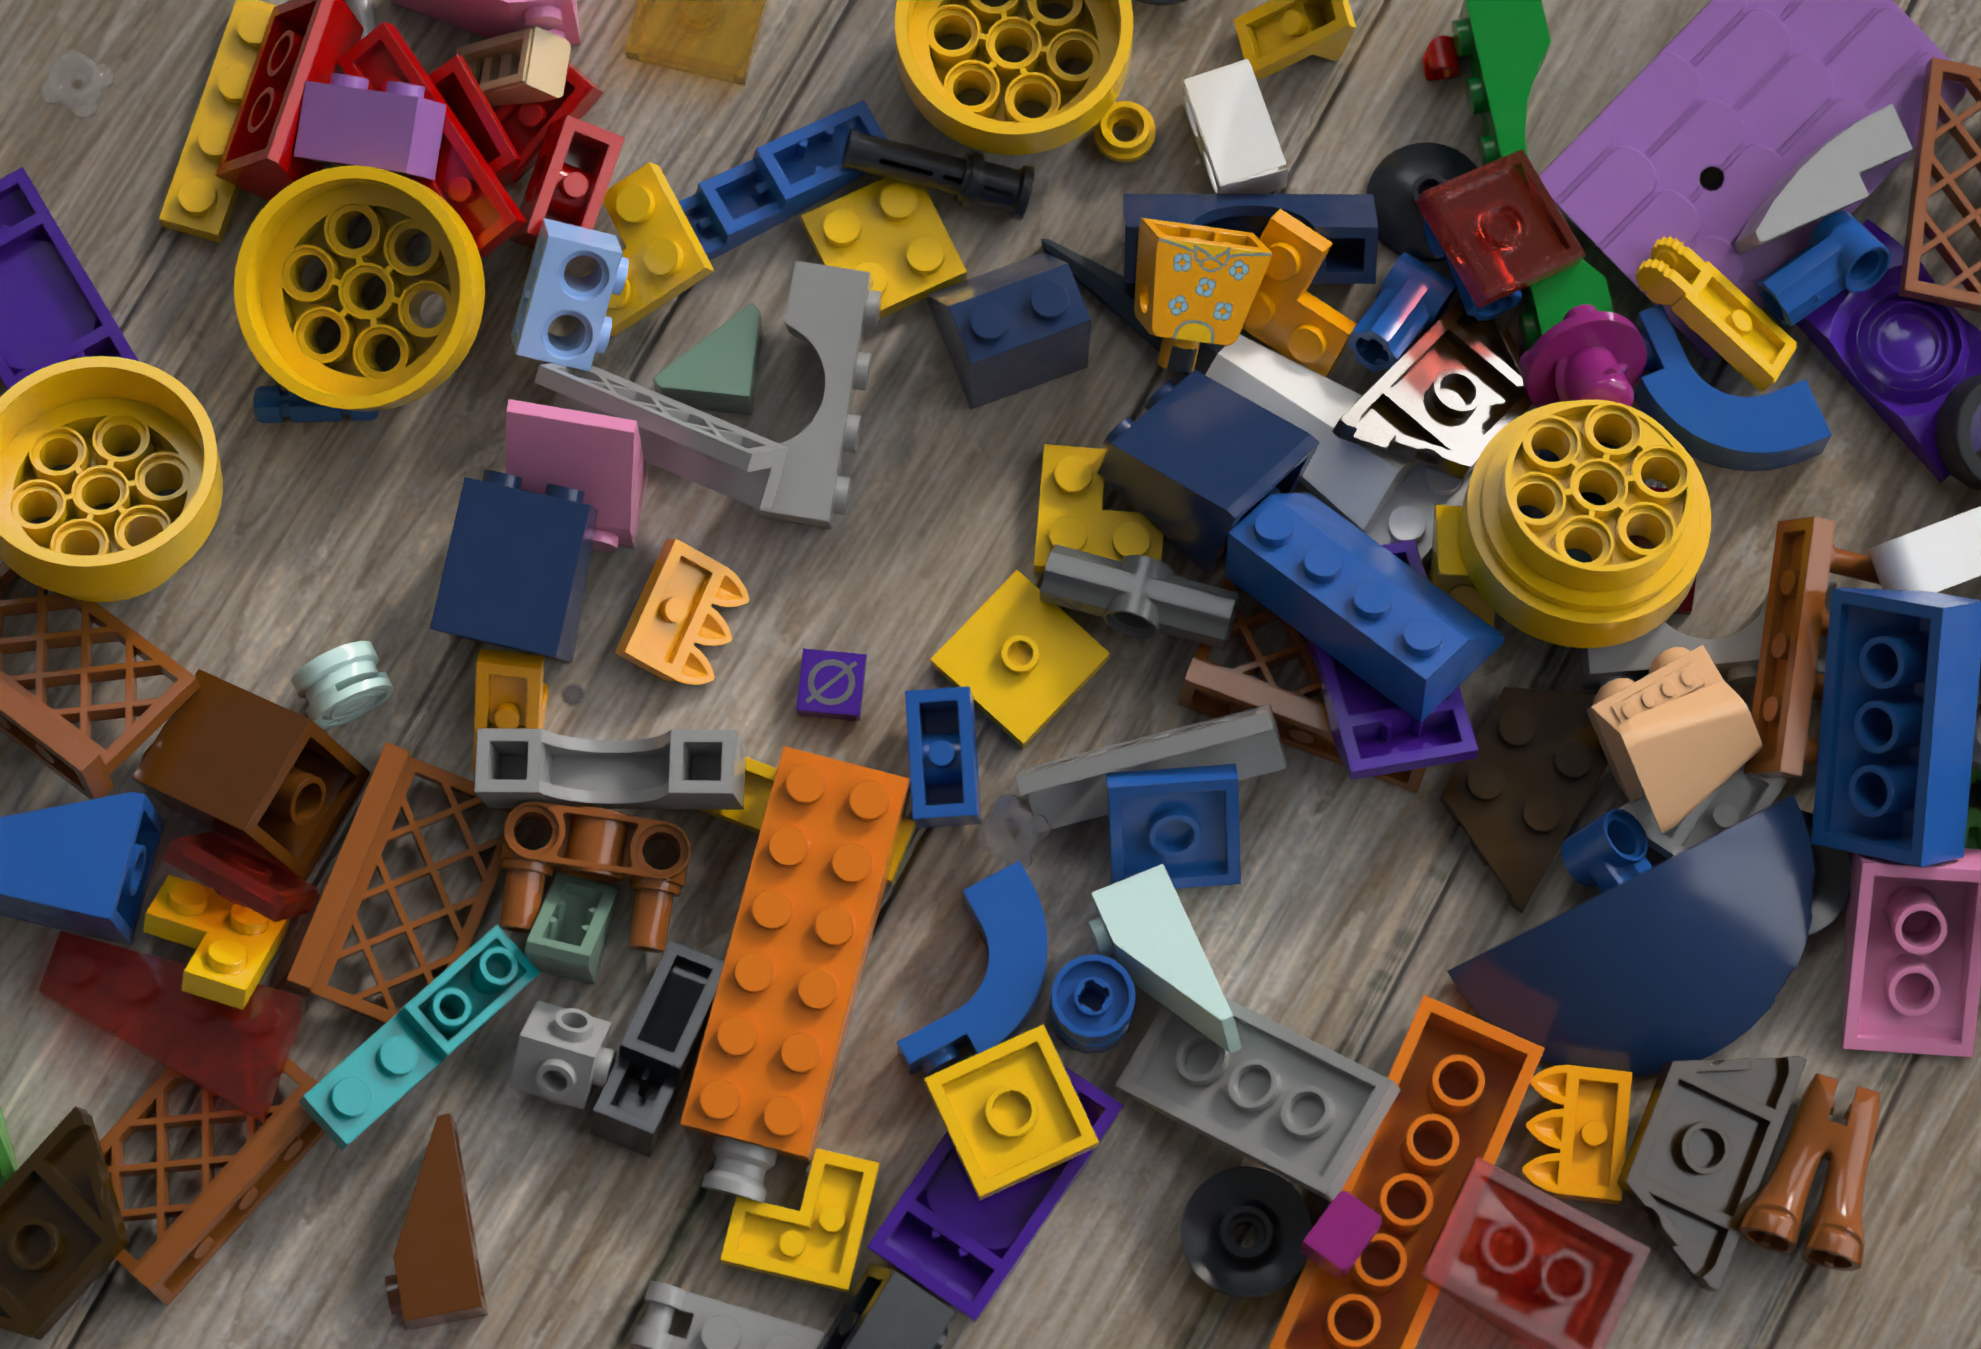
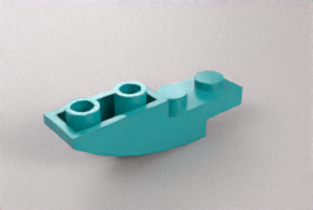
M496 925L410 1000L393 1018L309 1090L298 1103L341 1150L345 1149L477 1032L541 972L528 960L505 932Z

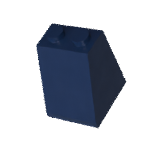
M1040 253L926 294L927 301L971 410L1088 367L1091 318L1067 262L1046 253Z
M1194 370L1178 385L1174 384L1171 380L1165 382L1150 397L1145 405L1148 411L1136 422L1126 417L1113 428L1103 442V445L1108 450L1098 473L1208 575L1226 558L1228 532L1270 494L1294 493L1320 442L1310 433Z
M485 469L482 481L465 477L430 629L456 637L536 655H544L545 657L572 663L598 509L591 505L583 504L585 492L547 483L545 495L521 490V477Z

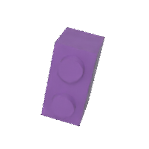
M331 73L330 84L305 82L294 152L295 157L337 166L375 167L398 175L435 180L447 105L424 99L425 87L388 81L386 92L368 90L369 79L339 73Z

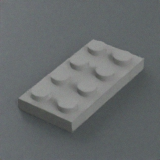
M1226 997L1225 999L1234 1016L1242 1049L1231 1054L1163 1005L1115 1086L1124 1095L1332 1202L1343 1189L1399 1094L1400 1088L1394 1081Z

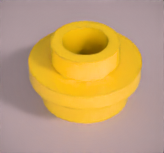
M1114 102L1103 118L1094 125L1096 146L1104 156L1113 161L1122 163L1136 161L1145 156L1154 144L1156 127L1153 117L1143 106L1135 102ZM1120 126H1127L1134 130L1136 136L1128 142H1122L1114 137L1113 131Z

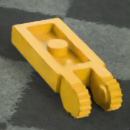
M1663 236L1662 239H1658L1650 250V258L1647 261H1643L1635 273L1637 275L1635 280L1638 282L1636 285L1640 286L1641 291H1645L1647 293L1646 296L1655 304L1670 305V309L1692 331L1696 332L1730 363L1735 371L1743 375L1761 393L1764 392L1778 379L1797 348V342L1709 261L1704 262L1689 247H1685L1683 245L1684 242H1680L1678 238L1674 239L1671 236L1669 238Z

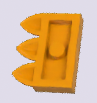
M676 538L665 540L615 654L667 682L677 681L683 684L699 685L713 681L715 676L712 667L704 654L694 646V643L717 646L731 642L732 636L726 621L711 605L736 607L747 604L750 599L743 582L731 569Z
M1558 1065L1544 1069L1532 1077L1530 1085L1535 1091L1547 1100L1561 1105V1109L1540 1113L1526 1123V1129L1538 1141L1558 1149L1557 1153L1539 1156L1522 1167V1173L1537 1187L1554 1193V1198L1620 1204L1623 1190L1617 1184V1180L1624 1165L1626 1155L1632 1072Z

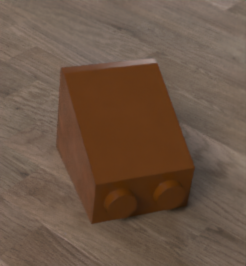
M198 669L195 676L198 679L200 688L168 718L153 744L146 750L142 762L132 779L164 805L306 882L371 772L311 719Z

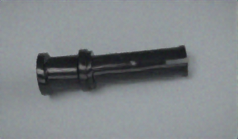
M852 128L848 133L841 161L842 168H851L895 179L900 182L954 194V201L959 202L960 206L970 208L973 203L993 207L1008 211L1011 219L1019 221L1022 220L1026 212L1035 175V168L1025 164L1020 170L985 161L983 154L974 151L972 154L966 153L964 158H959L920 148L912 144L857 132L856 129Z

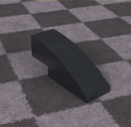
M669 940L665 952L620 1043L617 1061L593 1109L590 1134L651 1157L706 1029L724 965L723 960Z

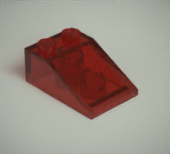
M1475 1157L1419 1277L1515 1342L1529 1349H1605L1651 1248L1491 1163Z

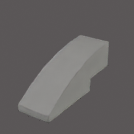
M1893 103L1835 134L1807 154L1782 177L1753 212L1737 238L1735 245L1739 254L1825 218L1834 212L1841 211L1868 197L1869 194L1860 175L1913 150Z

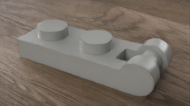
M650 1281L644 1299L650 1305L644 1324L636 1325L631 1345L639 1349H817L826 1332L694 1294L666 1283ZM674 1312L693 1317L686 1339L668 1333Z

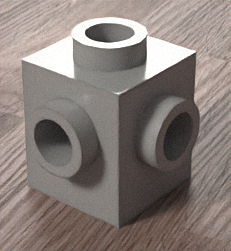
M537 1000L519 1036L509 1087L543 1097L554 1104L570 1105L584 1110L595 1086L604 1088L614 1067L617 1052L607 1048L612 1022L590 1016L585 1011L579 1009H566Z

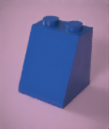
M128 792L0 817V916L131 946L165 825L146 794Z

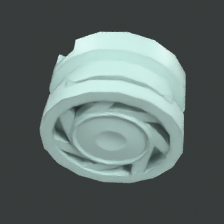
M357 641L336 647L306 663L293 675L291 682L299 698L307 699L309 702V706L306 709L309 719L314 721L321 729L338 727L368 714L382 705L394 692L386 672H378L376 668L379 658L371 642Z

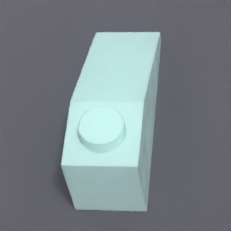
M1158 865L1092 892L1091 895L1098 918L1088 921L1100 954L1102 956L1114 954L1116 961L1127 970L1136 986L1231 1054L1242 1049L1234 1016L1164 865Z

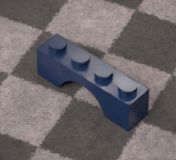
M1123 194L1122 255L1124 283H1136L1138 235L1141 218L1251 232L1260 239L1270 218L1282 209L1333 243L1312 280L1313 284H1376L1378 221L1374 195Z

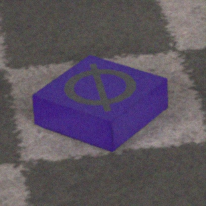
M803 648L796 708L797 715L860 721L867 654Z

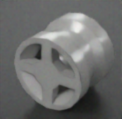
M715 1136L712 1150L716 1155L714 1167L711 1171L705 1173L701 1187L733 1198L738 1196L762 1203L765 1202L767 1190L763 1184L766 1170L775 1165L778 1153L748 1142Z

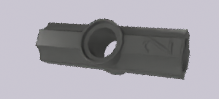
M1055 544L1053 550L1050 551L1044 569L1040 588V601L1103 617L1105 623L1110 628L1130 637L1140 639L1152 638L1160 632L1225 649L1233 629L1240 593L1177 577L1168 565L1148 556L1128 555L1123 557L1121 561Z

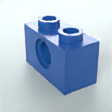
M970 686L905 691L912 812L917 828L982 824L974 697Z

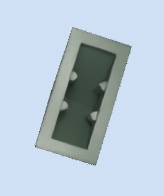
M753 302L652 377L655 392L698 410L752 415L763 333L761 314Z
M557 873L526 941L525 954L528 960L540 972L595 985L618 899L619 887Z

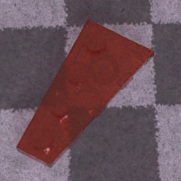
M60 931L38 990L46 999L108 1035L115 1036L131 1045L160 1065H165L183 1075L218 1098L221 1097L235 1105L257 1121L265 1123L307 1004L301 995L258 984L245 1008L241 1010L181 991L183 974L187 967L186 964Z

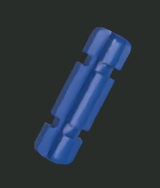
M259 386L255 389L253 399L254 414L257 421L261 423H283L284 417L292 418V422L342 421L343 415H350L352 421L373 420L377 418L378 411H351L319 405L303 399L290 391H283L281 386Z

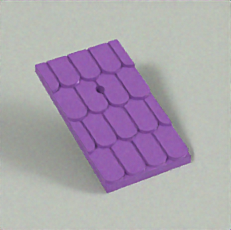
M1710 0L1534 179V182L1635 285L1638 283L1635 280L1637 276L1635 273L1642 262L1650 258V250L1656 241L1662 239L1663 236L1666 238L1671 236L1674 239L1678 238L1680 242H1684L1683 245L1694 251L1704 262L1709 261L1753 303L1761 308L1765 302L1759 295L1756 283L1807 248L1812 231L1824 218L1739 254L1735 242L1756 208L1776 183L1807 154L1835 134L1892 103L1914 149L1917 146L1926 65L1932 57L1951 60L1893 0ZM1942 79L1940 96L1952 110L1963 99L1968 90L1963 83ZM1911 151L1860 175L1869 195ZM1711 166L1719 168L1722 171V179L1716 186L1706 187L1700 183V174L1705 168ZM1866 198L1841 211L1851 214ZM1649 299L1655 306L1659 305L1655 304L1651 299ZM1663 305L1669 320L1710 360L1717 351L1696 332L1692 331L1670 309V305Z

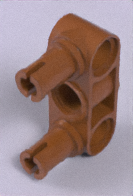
M525 802L516 806L506 819L499 857L502 861L501 869L507 872L499 927L502 930L530 934L540 912L545 878L552 877L553 872H560L571 877L591 881L630 883L629 889L635 891L627 947L643 952L664 953L673 898L681 895V888H684L691 855L690 841L686 833L675 824L667 821L635 817L615 810L587 806L570 807L544 802ZM533 819L543 822L551 833V839L548 844L538 850H528L518 844L514 837V831L521 822ZM654 839L667 840L675 846L678 852V862L666 870L652 868L643 857V847Z

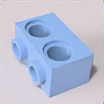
M542 219L511 332L516 355L590 372L595 352L604 354L610 339L612 318L605 315L611 294L620 295L622 293L628 273L629 260L622 257L623 252L616 235L550 219ZM585 255L597 260L594 270L587 276L575 278L564 272L568 262L577 256ZM572 315L580 319L578 328L570 335L556 336L548 331L551 322L559 316Z

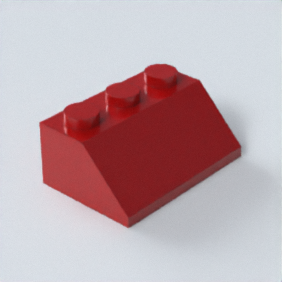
M290 0L273 7L215 176L270 201L281 190L296 180L323 170V163L295 157L294 152L305 82L330 84L331 73L345 74L337 60L360 41L364 30L344 0Z

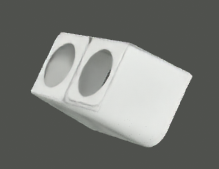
M1244 59L1184 79L1182 83V104L1199 152L1202 154L1214 194H1266L1286 188L1288 168L1278 169V167L1286 165V161L1249 60Z

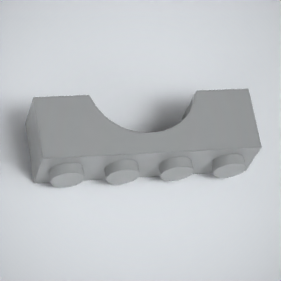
M795 261L785 325L788 333L808 345L821 361L825 374V391L821 406L811 423L793 438L779 443L788 447L789 450L772 508L761 510L753 508L756 516L759 518L832 529L834 514H846L851 477L841 476L845 451L856 453L862 418L861 415L851 414L855 389L866 391L872 360V353L861 352L865 327L877 328L882 300V292L872 290L873 281L870 272Z
M1836 579L1828 580L1825 599L1826 611H1830L1832 588H1837ZM1768 593L1762 602L1758 617L1748 627L1731 636L1718 639L1695 638L1680 633L1663 622L1647 634L1626 643L1602 648H1578L1583 690L1600 689L1607 682L1617 678H1629L1636 682L1648 675L1651 664L1664 650L1673 647H1684L1692 651L1701 645L1705 647L1722 678H1727L1728 685H1755ZM1820 636L1816 666L1817 674L1825 675L1828 637Z
M477 728L474 792L488 808H515L525 802H544L570 807L587 806L604 809L744 810L746 746L736 730L671 729L663 735L646 739L592 740L563 736L544 729Z

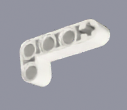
M1981 506L1867 549L1882 589L1937 593L1981 576Z

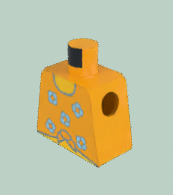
M1141 218L1138 235L1134 312L1137 320L1149 334L1163 337L1157 360L1158 365L1175 372L1191 373L1195 368L1201 342L1229 346L1237 341L1272 255V252L1254 233Z

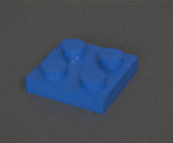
M1236 764L1106 773L1111 884L1161 864L1164 865L1175 889L1241 884L1239 787Z

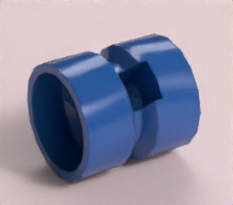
M1099 954L1081 955L1067 962L1056 975L1050 996V1020L1058 1039L1070 1049L1085 1054L1103 1053L1117 1046L1128 1034L1136 1002L1134 983L1127 970L1114 959Z

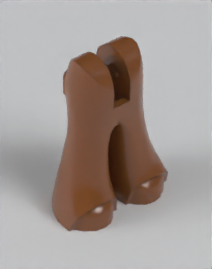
M1815 1073L1801 1098L1778 1162L1768 1181L1748 1207L1739 1226V1232H1741V1235L1746 1240L1759 1247L1783 1255L1792 1254L1797 1245L1804 1209L1821 1159H1826L1829 1162L1826 1177L1801 1256L1804 1261L1821 1267L1841 1271H1854L1862 1267L1864 1257L1863 1197L1868 1164L1879 1122L1880 1092L1857 1086L1852 1103L1849 1104L1843 1119H1846V1123L1843 1125L1828 1120L1829 1114L1833 1115L1834 1096L1839 1079Z

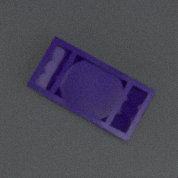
M21 167L1 178L0 377L7 389L9 390L23 378L42 368L70 359L108 356L139 361L24 168Z
M1867 219L1862 225L1886 246L1891 253V262L1887 272L1873 287L1863 292L1854 293L1844 289L1797 322L1796 325L1935 478L1942 483L1951 474L1939 457L1935 437L1938 411L1952 389L1968 377L1981 374V330L1963 318L1954 307L1898 296L1904 247L1888 233ZM1920 262L1918 281L1936 284L1922 262ZM1981 403L1972 417L1970 430L1972 446L1976 454L1981 450Z
M1415 540L1382 545L1426 578ZM1304 636L1306 647L1314 661L1321 682L1331 735L1350 780L1477 759L1478 747L1459 686L1420 723L1412 715Z
M1063 1065L1100 1145L1124 1105ZM946 1132L867 1245V1249L976 1323L1015 1270L1047 1219L1079 1177L1098 1147L979 1201L948 1132Z

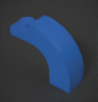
M1662 304L1638 313L1634 325L1646 345L1647 359L1644 371L1649 370L1650 374L1641 377L1634 398L1641 411L1661 424L1685 448L1690 456L1702 462L1731 470L1767 471L1784 468L1823 453L1832 434L1806 379L1756 397H1740L1721 392L1707 384L1694 371Z
M1020 860L962 890L963 906L981 936L987 951V971L977 992L962 1007L897 1041L898 1055L909 1075L924 1068L927 1076H930L950 1067L961 1059L962 1056L958 1050L965 1046H968L971 1054L974 1056L1011 1039L1015 1033L1020 1034L1031 1018L1044 984L1048 940L1045 915L1039 896Z

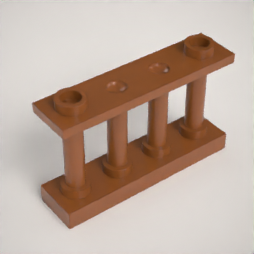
M1816 516L1778 521L1751 715L1763 748L1745 763L1743 774L1761 778L1802 776L1803 762L1817 765L1819 739L1809 737L1807 732L1812 699L1823 700L1825 675L1817 674L1816 666L1820 636L1828 637L1830 611H1826L1825 599L1829 573L1881 585L1870 556L1834 547L1833 540L1836 521Z

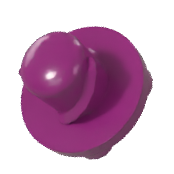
M1585 304L1573 307L1565 314L1563 321L1545 332L1533 347L1522 355L1518 368L1522 376L1524 388L1536 408L1557 402L1578 400H1606L1631 407L1634 399L1633 388L1644 371L1647 351L1642 336L1629 319L1617 313L1598 311L1596 307Z

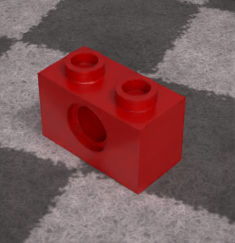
M565 115L550 123L519 209L527 223L511 235L509 240L534 250L543 218L593 230L625 137L570 115Z

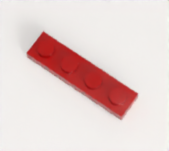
M383 21L337 60L346 75L369 79L368 90L386 92L388 81L414 84L425 87L424 99L447 105L435 180L415 178L420 184L430 188L454 208L471 232L481 260L527 223L393 24Z

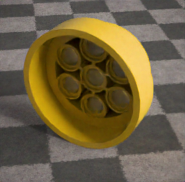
M897 0L896 59L901 80L909 97L921 114L935 128L951 139L976 150L1000 155H1027L1052 150L1065 145L1083 135L1103 118L1119 96L1128 74L1133 41V9L1131 0H1009L1004 5L998 7L987 6L980 0ZM1059 3L1067 7L1070 13L1060 19H1050L1042 15L1039 10L1046 4ZM954 33L965 37L968 43L961 49L948 50L941 47L937 41L946 34ZM1007 46H1019L1025 49L1029 55L1020 62H1008L1003 60L998 55V52ZM1079 58L1085 61L1090 68L1084 73L1072 75L1062 71L1058 65L1065 59ZM966 89H978L985 93L988 98L979 105L968 106L959 102L956 96ZM1037 101L1044 104L1048 108V112L1038 118H1027L1021 115L1017 108L1024 102Z
M339 166L314 172L296 180L274 196L259 212L251 224L238 254L234 277V301L239 325L248 347L265 371L283 387L301 398L319 405L351 411H382L397 408L424 397L445 382L460 366L473 345L481 324L485 302V277L481 257L471 232L454 208L441 196L415 180L387 170L368 166ZM366 215L372 225L371 237L364 246L354 249L347 239L348 226L357 216ZM424 232L431 241V254L423 264L414 267L406 257V246L411 237ZM320 258L326 266V281L317 291L309 292L303 284V270L310 261ZM379 276L385 283L386 297L379 307L368 310L362 302L361 290L368 279ZM438 293L445 302L446 313L441 323L435 327L428 328L421 320L420 308L428 296ZM333 319L340 327L341 340L335 350L325 354L318 347L316 340L317 331L324 322ZM388 337H393L400 346V359L393 369L384 372L376 363L375 352L381 341Z
M108 356L82 357L42 368L23 378L0 397V558L18 575L44 589L77 600L88 602L127 600L145 594L166 582L205 543L216 523L221 508L223 495L221 465L215 433L205 409L193 393L176 378L156 367L136 360ZM122 451H135L125 457L114 456ZM63 464L72 465L71 467H69V468H67V469H65V470H61V471H54V470H52L54 467L59 466V465H63ZM166 489L178 490L167 496L156 495ZM103 503L114 504L112 507L104 510L93 509ZM40 517H51L50 520L41 524L30 523Z
M1578 400L1552 403L1526 412L1504 426L1481 452L1474 466L1459 516V542L1463 562L1473 584L1483 599L1497 614L1519 630L1552 644L1575 648H1602L1626 643L1647 634L1666 621L1687 596L1705 557L1711 533V507L1707 488L1699 469L1685 448L1661 424L1650 416L1633 407L1606 400ZM1599 442H1604L1618 447V449L1606 448L1602 446ZM1534 450H1549L1556 454L1560 461H1544L1534 453ZM1643 480H1658L1669 491H1653L1644 484ZM1581 493H1596L1602 496L1607 504L1593 505L1587 502L1581 496ZM1524 505L1534 506L1540 509L1546 517L1541 519L1527 517L1518 507ZM1628 536H1643L1649 539L1655 548H1639L1629 540ZM1572 548L1581 549L1587 552L1593 561L1587 563L1578 562L1572 559L1566 550Z

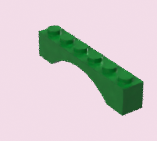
M1464 0L1459 19L1452 20L1453 41L1458 57L1467 56L1472 77L1465 79L1467 103L1470 113L1472 115L1481 114L1485 136L1478 138L1479 155L1485 174L1494 172L1499 194L1493 196L1497 199L1502 209L1505 231L1508 232L1512 253L1506 254L1518 287L1521 290L1526 313L1519 314L1518 321L1524 349L1528 351L1545 332L1563 321L1565 314L1573 307L1589 304L1596 307L1598 311L1613 313L1614 311L1606 277L1583 260L1558 232L1540 201L1529 168L1525 137L1528 98L1533 82L1544 63L1551 44L1542 0Z

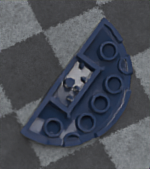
M1794 794L1447 970L1449 976L1467 1003L1485 1022L1544 1047L1545 1049L1540 1060L1555 1066L1573 1065L1632 1072V1077L1659 1074L1665 1062L1702 1060L1733 1043L1752 1028L1775 1002V997L1783 988L1792 970L1796 969L1807 942L1813 918L1811 906L1815 866L1805 820Z

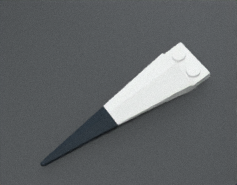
M1041 239L1044 253L1067 262L1074 278L1119 316L1158 352L1160 351L1163 337L1149 334L1135 317L1136 283H1124V276L1050 239ZM1240 334L1237 341L1229 346L1201 342L1194 370L1303 429L1320 442L1300 482L1320 501L1380 545L1415 540L1424 567L1432 556L1434 504L1462 506L1473 469L1463 479H1459L1338 438L1332 430L1338 420L1362 395Z

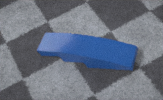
M864 100L756 148L752 160L698 183L696 194L679 201L709 260L783 223L867 173L851 168L845 169L841 166L844 146L851 128L856 129L857 132L887 139Z

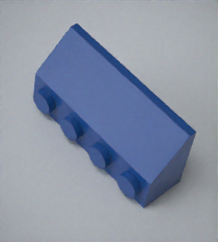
M1309 492L1270 494L1228 532L1226 578L1321 647L1385 697L1412 715L1420 723L1504 643L1505 636Z
M1832 588L1811 844L1918 867L1964 858L1981 664V600L1930 591Z

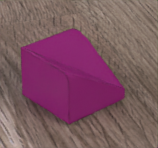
M1341 1191L1303 1240L1299 1250L1336 1279L1344 1278L1378 1232L1382 1221H1380L1382 1217L1349 1192Z

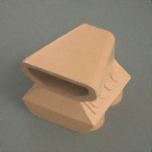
M1703 645L1692 651L1684 647H1673L1664 650L1651 664L1647 676L1636 682L1629 678H1617L1607 682L1595 695L1593 706L1587 709L1616 782L1631 804L1646 796L1661 834L1677 826L1763 748L1762 741L1746 703L1723 680Z

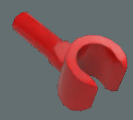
M1441 35L1435 37L1429 43L1427 51L1422 57L1424 74L1428 81L1453 79L1460 74L1458 58L1467 56L1458 57L1453 37Z

